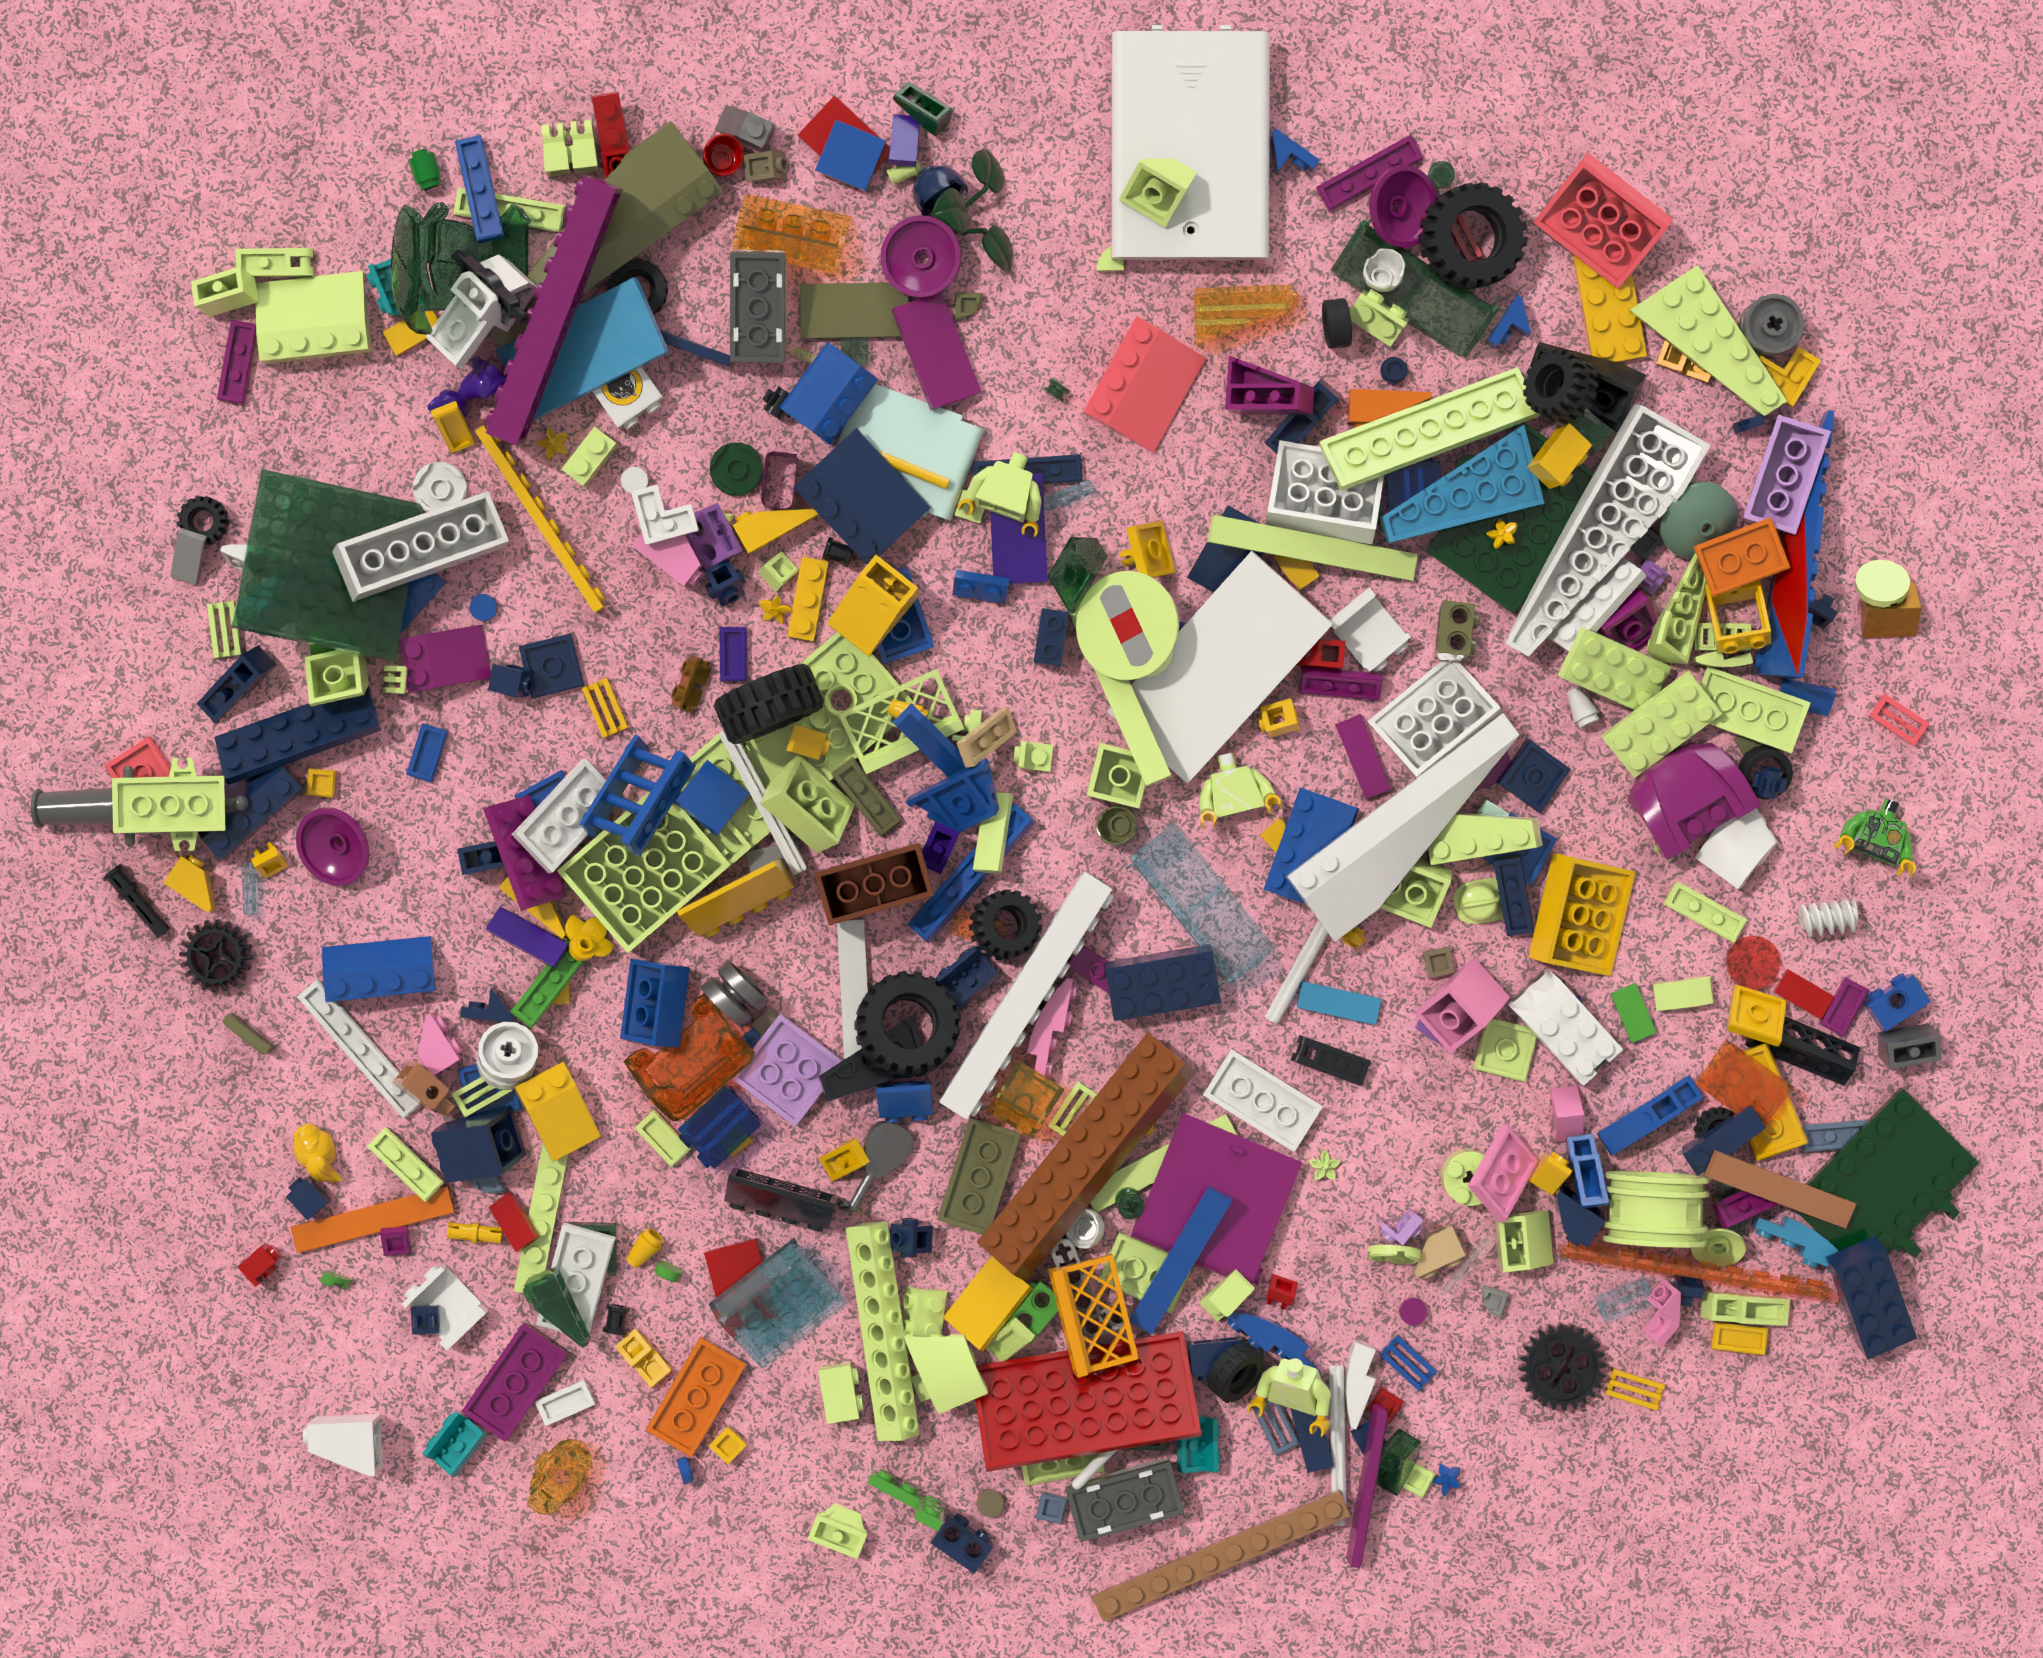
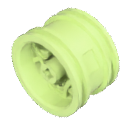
M1607 1171L1605 1173V1178L1611 1179V1185H1606V1190L1610 1193L1609 1220H1605L1603 1226L1609 1228V1233L1603 1234V1241L1652 1247L1694 1248L1707 1246V1240L1702 1238V1233L1708 1232V1226L1702 1225L1703 1198L1709 1197V1191L1704 1190V1184L1710 1183V1178L1701 1175L1668 1172Z

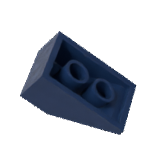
M1227 505L1221 515L1223 517L1259 523ZM1206 542L1187 578L1214 593L1251 550ZM1253 551L1261 558L1263 553Z

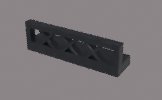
M1786 1016L1784 1018L1780 1045L1777 1047L1768 1044L1773 1057L1845 1086L1855 1072L1860 1049L1859 1046ZM1787 1030L1797 1031L1801 1038L1792 1037ZM1747 1037L1745 1046L1752 1048L1765 1042ZM1812 1040L1822 1041L1826 1048L1817 1047ZM1841 1049L1851 1053L1850 1060L1841 1057L1837 1050Z

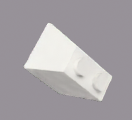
M380 1414L317 1416L307 1424V1428L303 1429V1443L308 1445L309 1453L367 1476H375L383 1468Z

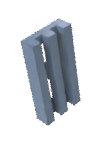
M1265 1399V1411L1283 1446L1277 1447L1262 1415L1258 1417L1260 1409L1257 1406H1253L1252 1409L1276 1456L1300 1443L1281 1405L1274 1403L1292 1439L1291 1442L1287 1443L1269 1405L1273 1404V1402Z

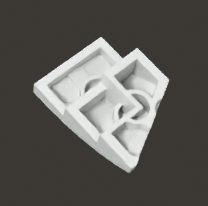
M1756 808L1739 819L1734 817L1715 828L1695 858L1734 887L1740 889L1755 867L1765 862L1777 844V840L1772 831L1768 829L1763 814L1759 813Z

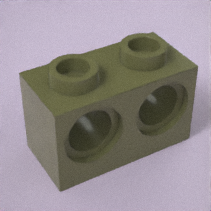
M1442 601L1439 606L1434 659L1467 663L1470 655L1475 654L1476 639H1472L1473 629H1477L1479 613L1474 612L1475 604ZM1456 613L1461 614L1465 618V623L1458 624L1454 622L1452 615ZM1454 639L1460 641L1463 649H1453L1449 641Z

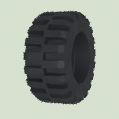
M1482 182L1477 184L1466 183L1439 195L1435 202L1426 209L1425 213L1427 216L1421 219L1419 226L1423 228V233L1418 235L1419 243L1424 245V250L1420 252L1422 258L1427 257L1430 262L1427 265L1428 269L1431 272L1436 271L1439 274L1437 278L1443 283L1449 281L1451 282L1450 286L1455 288H1483L1505 279L1506 275L1511 274L1517 268L1515 264L1521 261L1525 254L1521 251L1522 247L1527 246L1528 237H1523V231L1527 230L1526 221L1521 222L1519 216L1523 212L1520 206L1515 208L1512 204L1515 199L1510 194L1504 196L1502 194L1503 189L1497 186L1491 188L1488 183ZM1465 211L1480 213L1492 226L1494 232L1493 249L1490 255L1482 261L1472 262L1465 259L1457 252L1452 242L1451 231L1454 220Z
M803 663L772 672L723 694L715 700L714 708L727 740L732 744H740L772 733L812 715L823 708L824 699L811 668Z
M907 971L898 972L897 975L893 976L890 974L883 977L880 982H876L862 999L856 1012L857 1018L854 1022V1030H857L856 1041L858 1045H861L863 1049L861 1053L865 1059L869 1058L873 1062L872 1066L877 1070L881 1068L886 1071L885 1074L892 1077L894 1074L900 1075V1078H909L915 1075L916 1077L923 1076L927 1072H932L939 1067L954 1050L957 1044L956 1040L960 1036L961 1027H959V1021L961 1016L960 1012L956 1011L955 1006L957 1002L955 998H950L947 993L949 989L944 984L942 986L937 985L936 978L932 976L926 978L922 976V972L916 971L913 974H907ZM901 1000L913 1001L921 1005L928 1012L933 1028L929 1040L924 1045L916 1049H903L893 1044L887 1038L883 1030L882 1021L886 1010L893 1003Z

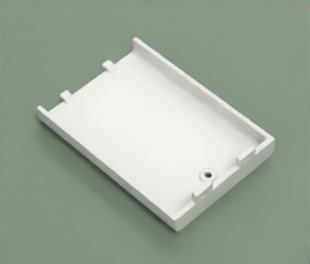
M1152 25V31L1112 32L1111 260L1235 261L1269 259V32L1231 31V25H1220V31H1163V25ZM1174 158L1197 172L1166 227L1119 201L1123 190L1141 159ZM1193 227L1195 229V232L1193 234H1188L1187 228Z

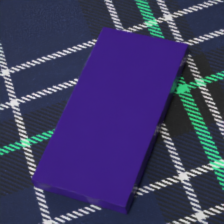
M1032 473V481L1038 484L1042 501L1039 520L1036 521L1039 530L1035 537V529L1032 526H1027L1025 528V535H1023V522L990 511L993 575L1010 578L1009 584L1048 582L1043 473Z

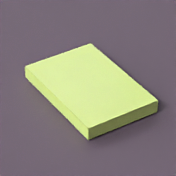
M1118 1232L1109 1254L1114 1256L1122 1293L1140 1300L1168 1253ZM1108 1262L1105 1263L1099 1277L1103 1281L1106 1280L1110 1273ZM1189 1274L1168 1307L1167 1312L1173 1313ZM1111 1279L1109 1284L1114 1286L1113 1280Z

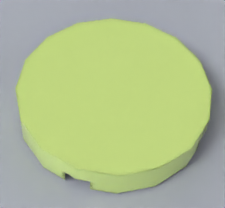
M1875 560L1864 564L1858 570L1854 587L1864 602L1877 607H1891V604L1903 602L1908 595L1910 578L1902 566L1892 561Z
M1372 1245L1367 1248V1258L1380 1263L1385 1260L1393 1264H1415L1419 1260L1421 1261V1250L1400 1245Z

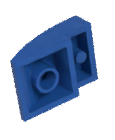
M907 566L896 570L913 583ZM918 598L879 644L878 650L883 664L934 647Z

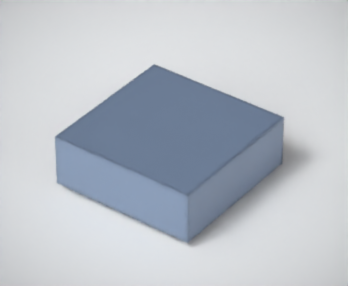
M1042 1491L1036 1519L1062 1524L1068 1497Z

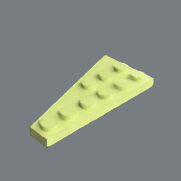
M1698 265L1629 310L1632 315L1642 320L1651 330L1670 342V345L1702 370L1708 372L1717 382L1727 387L1741 401L1763 417L1787 402Z

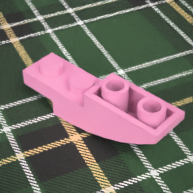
M1067 977L1054 990L1049 1000L1041 1009V1013L1031 1032L1026 1052L1037 1055L1032 1082L1043 1084L1044 1078H1050L1052 1062H1047L1049 1051L1054 1052L1057 1036L1052 1035V1032H1064L1065 1026L1070 1027L1072 1011H1068L1069 1000H1075L1077 985L1072 984L1073 978Z

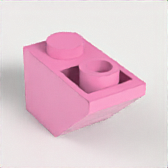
M433 1012L425 1018L418 1056L427 1070L435 1076L462 1059L463 1057L460 1053L463 1049L456 1038L450 1039L445 1031L448 1029V1025L441 1015L436 1017Z

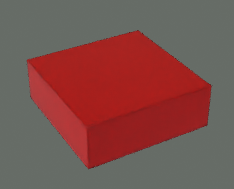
M1380 1386L1367 1407V1411L1372 1413L1373 1404L1383 1405L1388 1413L1387 1423L1391 1424L1404 1400Z

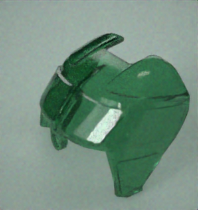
M444 202L434 204L424 218L415 208L403 205L396 220L392 240L390 270L392 272L394 301L408 328L417 334L431 335L433 330L425 311H444L455 297V294L450 289L462 274L461 266L452 259V254L456 250H460L466 257L472 255L479 263L500 255L513 263L525 276L528 275V238L531 219L523 208L511 204L506 212L500 216L505 238L478 244L473 226L445 219L449 209Z

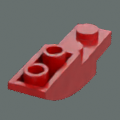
M619 91L592 96L606 178L622 162V158L630 151Z

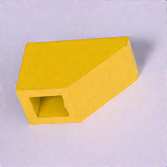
M1544 1152L1529 1181L1552 1196L1572 1172L1567 1167L1569 1161L1555 1152H1552L1551 1155Z

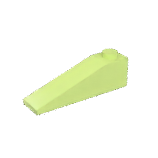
M1696 553L1655 623L1651 638L1648 641L1647 653L1663 663L1688 664L1705 597V585L1707 584Z

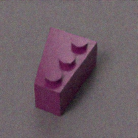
M1229 356L1225 410L1239 415L1313 413L1314 387Z

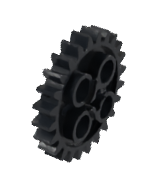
M1558 1322L1557 1330H1554L1550 1324H1547L1546 1333L1538 1328L1537 1333L1539 1337L1537 1339L1529 1336L1532 1345L1522 1346L1527 1351V1355H1519V1359L1524 1361L1525 1364L1518 1366V1370L1526 1373L1519 1379L1521 1382H1529L1524 1389L1526 1392L1534 1390L1531 1395L1533 1400L1541 1396L1540 1404L1543 1407L1550 1401L1552 1410H1555L1557 1405L1560 1404L1562 1410L1566 1411L1568 1403L1574 1409H1577L1578 1400H1581L1586 1405L1587 1400L1585 1396L1587 1394L1595 1398L1596 1395L1592 1391L1593 1387L1602 1388L1597 1379L1606 1377L1599 1369L1607 1367V1364L1598 1360L1605 1356L1602 1351H1595L1600 1346V1343L1598 1341L1590 1343L1593 1338L1591 1333L1583 1337L1584 1329L1582 1327H1579L1574 1332V1325L1572 1323H1569L1565 1330L1562 1323ZM1555 1342H1561L1563 1344L1562 1351L1557 1355L1551 1354L1550 1346ZM1571 1345H1574L1573 1351H1571V1353L1566 1359L1569 1347ZM1580 1354L1586 1355L1587 1361L1585 1365L1575 1367V1357ZM1565 1361L1568 1369L1559 1372L1556 1365L1558 1363L1563 1364ZM1549 1366L1550 1375L1544 1379L1538 1378L1537 1372L1539 1368ZM1558 1375L1555 1386L1553 1388H1550L1551 1382H1553V1380ZM1567 1378L1573 1379V1388L1569 1391H1563L1561 1389L1562 1382Z

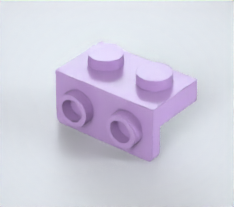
M1409 1208L1393 1229L1381 1219L1377 1224L1381 1227L1379 1232L1394 1245L1398 1241L1404 1245L1409 1237L1414 1239L1422 1230L1423 1226L1421 1223L1423 1219Z

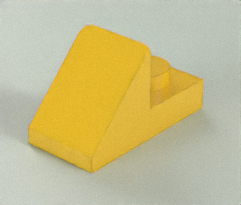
M857 1138L848 1140L818 1158L831 1181L870 1162Z

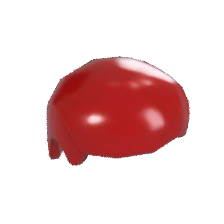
M727 133L715 135L708 140L704 147L703 163L713 175L719 177L732 176L740 169L743 163L744 147L735 136Z

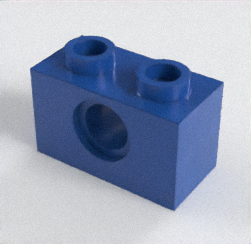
M1900 973L1889 981L1890 986L1884 990L1878 988L1867 995L1869 1000L1863 1004L1881 1031L1887 1032L1931 1003L1914 975ZM1898 993L1901 997V1002L1899 1006L1893 1008L1890 1005V997Z

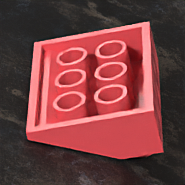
M1587 152L1533 223L1619 289L1668 229L1673 218Z
M1136 316L1085 407L1083 414L1154 453L1206 358L1166 332Z

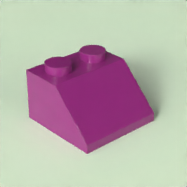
M1636 587L1601 626L1598 633L1637 651L1648 643L1653 627L1658 619L1649 599Z

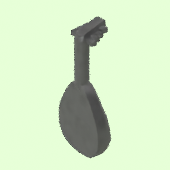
M879 1121L871 1126L863 1146L870 1162L864 1165L865 1175L850 1202L842 1200L837 1203L839 1210L862 1213L863 1210L859 1206L873 1181L887 1175L906 1160L913 1147L912 1135L906 1129L888 1121Z

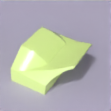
M833 1504L826 1511L817 1513L807 1540L858 1559L868 1532L863 1527L862 1514Z

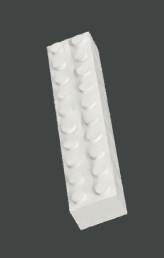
M1082 872L941 1095L939 1103L966 1120L970 1114L975 1117L983 1104V1101L980 1099L984 1092L989 1094L997 1082L995 1074L1000 1068L1004 1071L1012 1058V1055L1009 1054L1013 1046L1017 1048L1020 1046L1026 1036V1032L1023 1031L1028 1022L1033 1025L1041 1013V1009L1038 1008L1041 1001L1045 1000L1047 1002L1056 989L1052 985L1057 976L1061 979L1070 967L1067 960L1071 954L1076 956L1085 942L1081 939L1086 930L1091 933L1098 923L1099 918L1096 917V914L1100 908L1106 910L1114 896L1110 894L1112 891L1111 887L1089 873Z

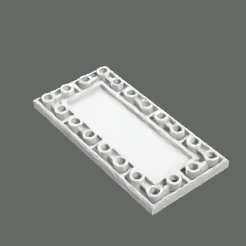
M1253 551L1246 556L1179 631L1173 650V657L1168 667L1156 676L1141 677L1131 684L1167 766L1187 784L1333 625L1326 616ZM1110 708L1107 712L1115 718V715L1112 709Z

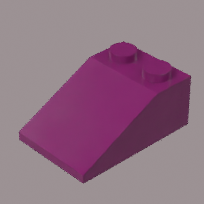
M482 625L398 639L402 664L407 668L406 684L408 693H418L488 679L491 676Z

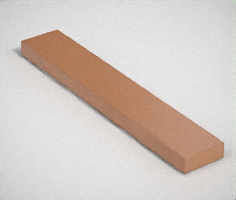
M1714 1150L1704 1174L1708 1178L1845 1229L1856 1206V1203L1716 1150Z

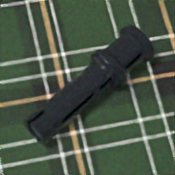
M120 863L102 878L103 881H108L118 893L117 897L119 900H126L156 938H160L171 927L166 924L153 906L140 893L137 881L133 882L123 870L124 866Z

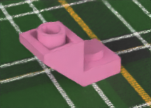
M1665 1279L1660 1281L1646 1299L1658 1311L1642 1329L1644 1333L1662 1347L1680 1326L1681 1292Z

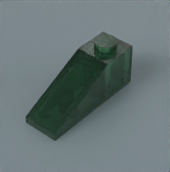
M558 1266L529 1277L524 1284L525 1288H523L527 1302L532 1303L538 1313L580 1347H586L591 1336Z

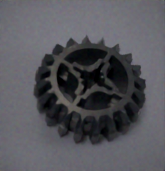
M215 919L214 927L210 920L204 921V929L199 924L194 926L197 935L191 931L187 932L186 935L191 942H181V945L188 948V950L179 952L180 957H187V961L180 963V966H189L190 970L184 975L185 977L195 975V978L192 980L193 985H197L202 980V990H207L211 984L212 992H218L220 984L221 989L227 991L229 990L228 981L233 987L238 986L236 976L244 980L247 976L241 970H251L252 968L250 964L245 963V960L254 959V955L245 954V950H249L253 946L252 944L243 945L242 942L248 938L247 934L240 937L237 936L241 931V927L236 926L230 931L231 921H226L222 928L221 919ZM211 933L220 934L213 946L199 945V942L205 936ZM227 938L232 941L236 948L237 959L227 952ZM216 948H218V954L222 956L224 960H216V963L214 964V956H212L211 953L208 952L217 951ZM196 953L206 961L205 973L197 964ZM221 964L234 967L223 978L213 977Z

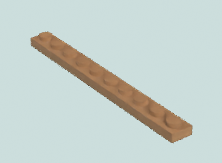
M1337 1490L1093 1595L1092 1598L1102 1621L1105 1622L1348 1518L1351 1515L1340 1490Z

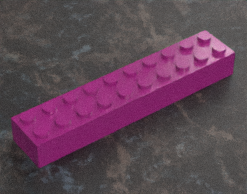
M585 176L583 180L579 179L574 190V195L577 198L574 205H569L566 210L564 221H567L563 232H558L554 242L557 250L553 258H548L544 268V272L547 273L545 281L543 283L540 282L536 288L534 298L537 301L534 308H529L527 312L530 319L526 323V330L523 334H519L515 342L516 356L507 363L504 371L507 379L504 385H499L494 400L498 401L494 411L490 410L484 424L488 426L486 434L515 446L525 442L623 188L594 176Z

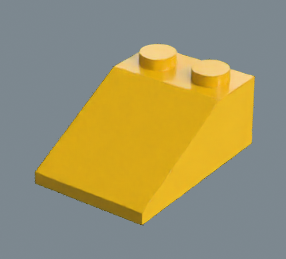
M564 1062L515 1087V1093L552 1162L601 1137Z

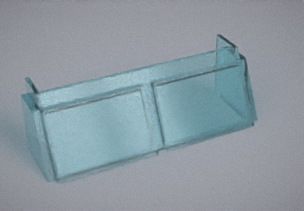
M1174 822L1130 857L1132 862L1125 869L1128 870L1135 865L1199 946L1211 945L1215 967L1224 977L1218 984L1219 987L1227 981L1230 984L1234 983L1261 963L1274 949L1271 940L1231 890L1222 882L1223 880L1180 826Z

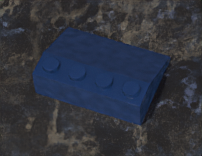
M858 428L852 431L794 486L797 492L866 565L875 555L880 557L931 508L926 500Z

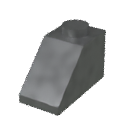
M726 105L715 130L722 134L727 133L735 136L740 142L765 152L775 126L774 123L753 113Z

